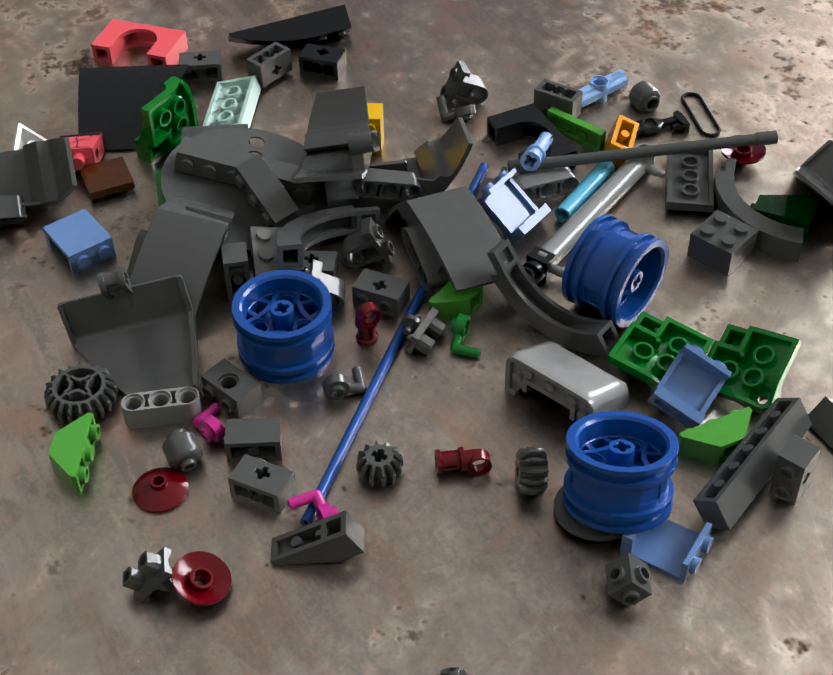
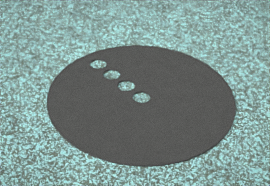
M221 128L190 137L248 153H260L263 157L302 166L306 155L304 146L282 135L259 129ZM259 138L264 141V146L259 148L253 147L248 143V140ZM178 145L166 158L161 171L160 184L165 202L175 197H185L232 210L234 218L229 234L223 244L246 242L247 251H251L250 226L267 227L261 220V213L257 207L253 208L247 199L248 194L238 186L174 170ZM322 181L316 182L310 205L294 201L299 208L298 217L328 209Z

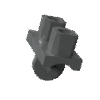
M432 307L422 322L419 314H408L401 320L402 327L404 328L403 333L405 335L413 334L410 338L411 341L405 348L406 352L412 354L414 349L425 355L430 352L436 341L427 336L426 332L439 339L447 326L436 318L439 312L437 309Z
M163 547L157 554L145 551L139 557L138 569L129 566L123 572L122 586L134 590V600L143 602L155 590L160 589L167 592L173 589L171 581L173 567H170L168 561L169 556L172 554L171 549Z

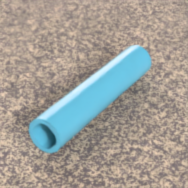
M612 162L598 163L556 208L555 217L560 222L565 223L614 173V164Z

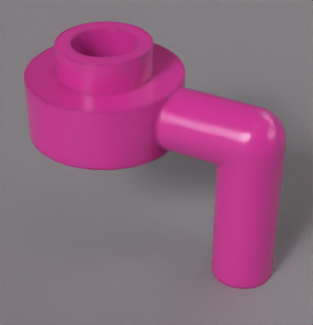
M213 402L192 421L193 426L199 429L200 434L205 440L215 443L225 437L224 426L214 417L221 410L216 402Z
M317 489L287 499L290 510L313 502L318 520L339 513L336 506L331 507L328 502H325L321 492Z

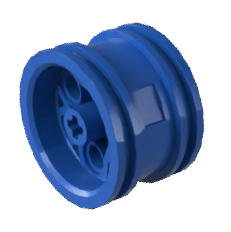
M609 214L599 216L584 230L569 255L562 277L561 289L565 300L575 303L581 308L592 307L600 311L604 320H612L613 324L620 328L628 327L632 321H636L642 311L646 310L661 284L669 257L667 242L647 232L639 235L631 231L626 222Z
M274 270L251 278L235 293L232 300V316L237 332L238 355L242 366L250 375L267 383L295 384L318 375L329 365L335 352L334 329L331 324L332 305L328 288L321 280L302 271Z
M603 411L578 419L570 426L566 436L565 459L570 467L564 475L563 503L566 510L583 525L608 533H640L663 524L670 516L673 508L674 484L670 477L674 474L677 467V455L679 453V442L675 433L657 419L629 411Z

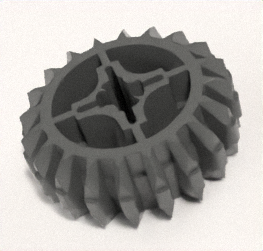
M79 362L77 366L71 367L68 365L67 370L59 369L58 375L51 376V381L46 383L44 399L47 410H49L54 419H59L62 424H65L67 422L72 423L86 413H93L94 418H104L105 412H111L112 406L116 404L118 389L115 378L107 368H101L100 364L93 366L90 362L82 366Z

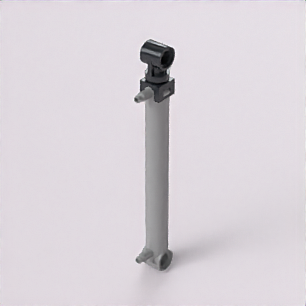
M640 143L635 147L651 146V144ZM655 157L626 160L541 247L535 246L526 255V262L523 264V267L536 285L541 281L547 282L553 275L563 277L564 268L557 264L573 249L588 225L599 216L607 214L644 174H651L661 178L665 176V171L654 166Z

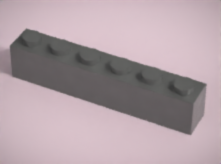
M183 136L177 150L174 170L237 186L234 180L236 166L254 157L255 154ZM263 157L293 201L310 205L316 182L292 183L291 179L298 174L302 166Z
M776 398L694 498L693 502L704 524L709 522L714 529L730 530L774 474L778 455L794 435L803 438L812 423L800 398Z

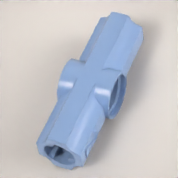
M619 69L607 76L596 75L591 77L590 84L578 89L583 91L581 108L591 103H604L607 101L609 94L627 86L628 78L625 72Z

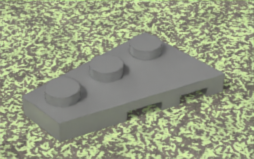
M250 226L249 238L253 277L278 270L276 236L282 227Z

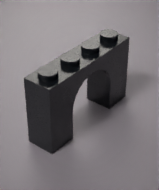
M534 103L487 117V136L496 146L521 139L536 141L541 133L549 132L552 135L553 142L545 152V157L578 154L575 146L569 143L565 136L557 130L554 124L545 117L544 113ZM525 151L518 153V159L521 158ZM568 166L571 170L575 169V166Z

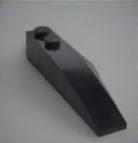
M344 4L229 33L228 40L229 42L250 45H271L274 42L282 45H292L316 40L317 43L329 40L328 37L336 35V38H341L348 35L347 32L352 27Z

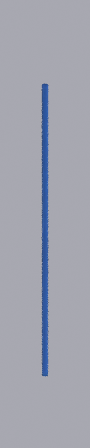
M485 162L480 164L468 188L474 196L489 168ZM421 284L404 316L417 313L427 293ZM401 322L317 487L323 498H325L405 337ZM313 502L308 505L300 521L303 526L311 524L317 514Z

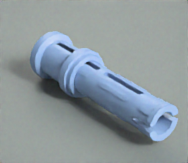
M549 132L541 133L536 142L528 146L521 156L520 163L525 170H537L545 159V152L553 142L552 135Z

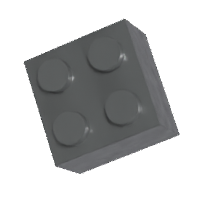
M716 210L690 234L687 255L729 276L754 252L758 229Z

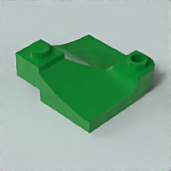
M175 76L170 77L163 83V92L141 108L142 131L141 135L134 139L138 158L150 163L165 151L171 153L181 143L182 127L198 126L195 101L191 89L183 79Z
M642 311L636 321L631 322L608 354L606 362L647 383L652 393L680 349L686 343L700 347L706 355L712 347L714 339L668 316L662 321Z
M728 324L720 341H714L707 355L713 360L724 363L727 369L732 372V375L723 384L717 396L737 402L744 408L750 407L752 412L764 414L776 398H780L782 395L783 382L801 347L800 339L751 325L748 329ZM762 400H768L765 404H759Z

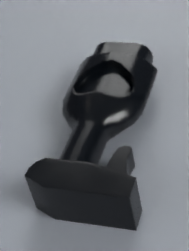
M677 110L674 111L673 117L664 119L648 118L637 121L639 127L636 136L654 134L668 126H672V131L680 130L683 133H688L690 122L683 113Z

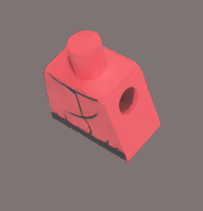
M102 132L59 136V138H69L74 169L76 171L82 170L84 166L100 162L105 154Z

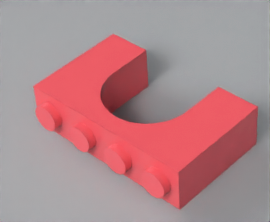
M112 19L91 44L94 61L113 65L124 51L137 46L152 47L146 54L148 66L176 65L179 61V53H184L188 49L185 31Z

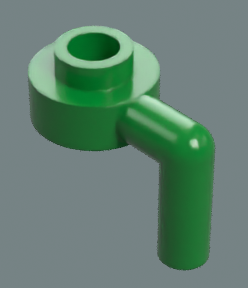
M459 313L458 317H454L451 322L450 332L454 333L450 351L453 354L479 359L481 349L462 345L463 340H466L469 333L471 316Z

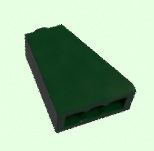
M759 195L756 204L751 203L750 207L771 220L789 226L804 228L803 242H805L817 215L821 197L818 195Z

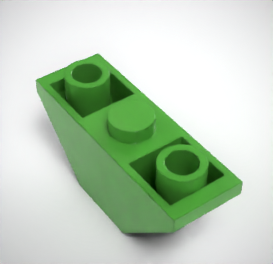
M448 281L443 289L429 299V311L432 307L437 309L439 312L436 318L439 320L457 318L459 313L471 315L483 304V286L455 293L451 282Z
M746 407L741 410H734L728 415L717 419H710L704 424L683 430L678 435V455L715 465L724 463L746 436L752 409Z
M86 413L55 432L48 454L54 472L75 494H81L84 483H87L89 480L88 466L95 457V440L100 438V425L96 424L93 413Z

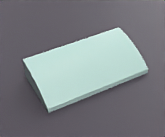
M256 75L217 82L203 126L248 124V128H250L261 91Z

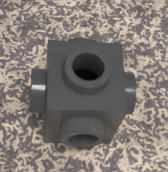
M627 552L605 564L606 588L609 596L630 607L652 595L651 575L648 570V564Z

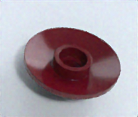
M765 145L720 149L726 159H737L736 163L738 164L757 163L766 154Z
M168 467L155 468L145 472L136 480L132 489V496L135 504L143 511L165 513L177 508L184 502L189 492V484L185 475L176 469Z
M195 551L185 554L175 563L171 581L176 593L186 602L198 606H209L225 598L230 590L232 577L228 566L221 558L209 552ZM196 581H200L204 585H199L196 583Z

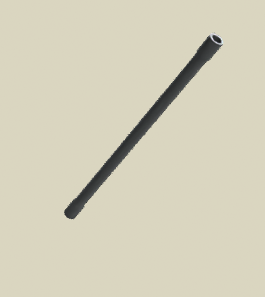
M774 130L756 132L749 135L545 157L537 170L753 145H772L778 143V133ZM520 159L507 161L508 173L513 168L517 170L516 173L530 172L521 166Z

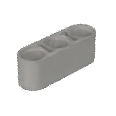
M568 166L540 169L521 173L513 177V180L532 202L569 194L579 184L578 179Z
M189 386L131 393L124 396L120 403L125 423L132 429L192 422L202 412L199 392L196 388Z

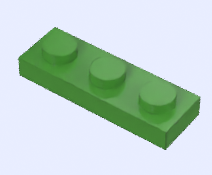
M555 107L547 110V119L566 138L596 152L603 151L606 139L605 130Z

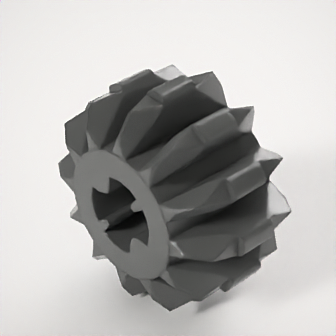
M376 441L374 446L366 444L364 451H359L356 471L363 483L369 482L372 488L376 484H380L384 489L386 483L394 485L396 478H401L402 466L404 465L402 454H399L397 446L390 447L388 441L383 445H379Z
M535 446L520 448L516 453L515 461L516 487L521 494L537 495L544 493L549 481L547 454L543 448H535Z

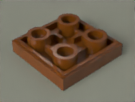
M122 156L87 165L82 170H79L91 200L102 199L108 195L124 193L135 188L133 178Z

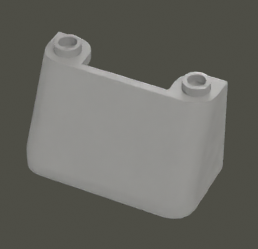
M546 341L516 351L506 360V391L515 396L521 390L527 393L531 388H534L570 410L569 419L573 422L576 419L578 420L593 413L621 411L628 404L629 390L624 381L603 371L557 343Z

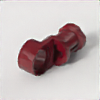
M366 302L360 305L355 314V326L358 328L356 341L360 345L372 346L378 339L375 327L380 321L382 313L373 302Z
M458 447L457 450L450 451L434 450L437 474H442L443 471L459 469L461 472L468 471L471 475L481 476L487 474L492 468L489 452L484 449L464 450L463 447ZM478 460H485V462H483L482 464H472L473 462Z

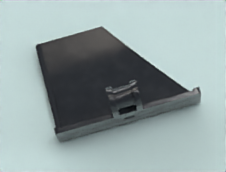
M188 64L80 68L78 134L102 132L105 150L135 149L134 139L141 135L142 131L141 108L164 91L163 83L172 76L181 79L184 73H192V68Z

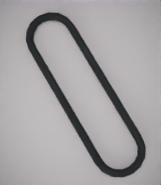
M694 92L684 93L681 96V100L699 131L708 137L719 135L721 128L703 98ZM693 95L699 98L718 129L716 133L710 134L703 131L686 103L685 96Z

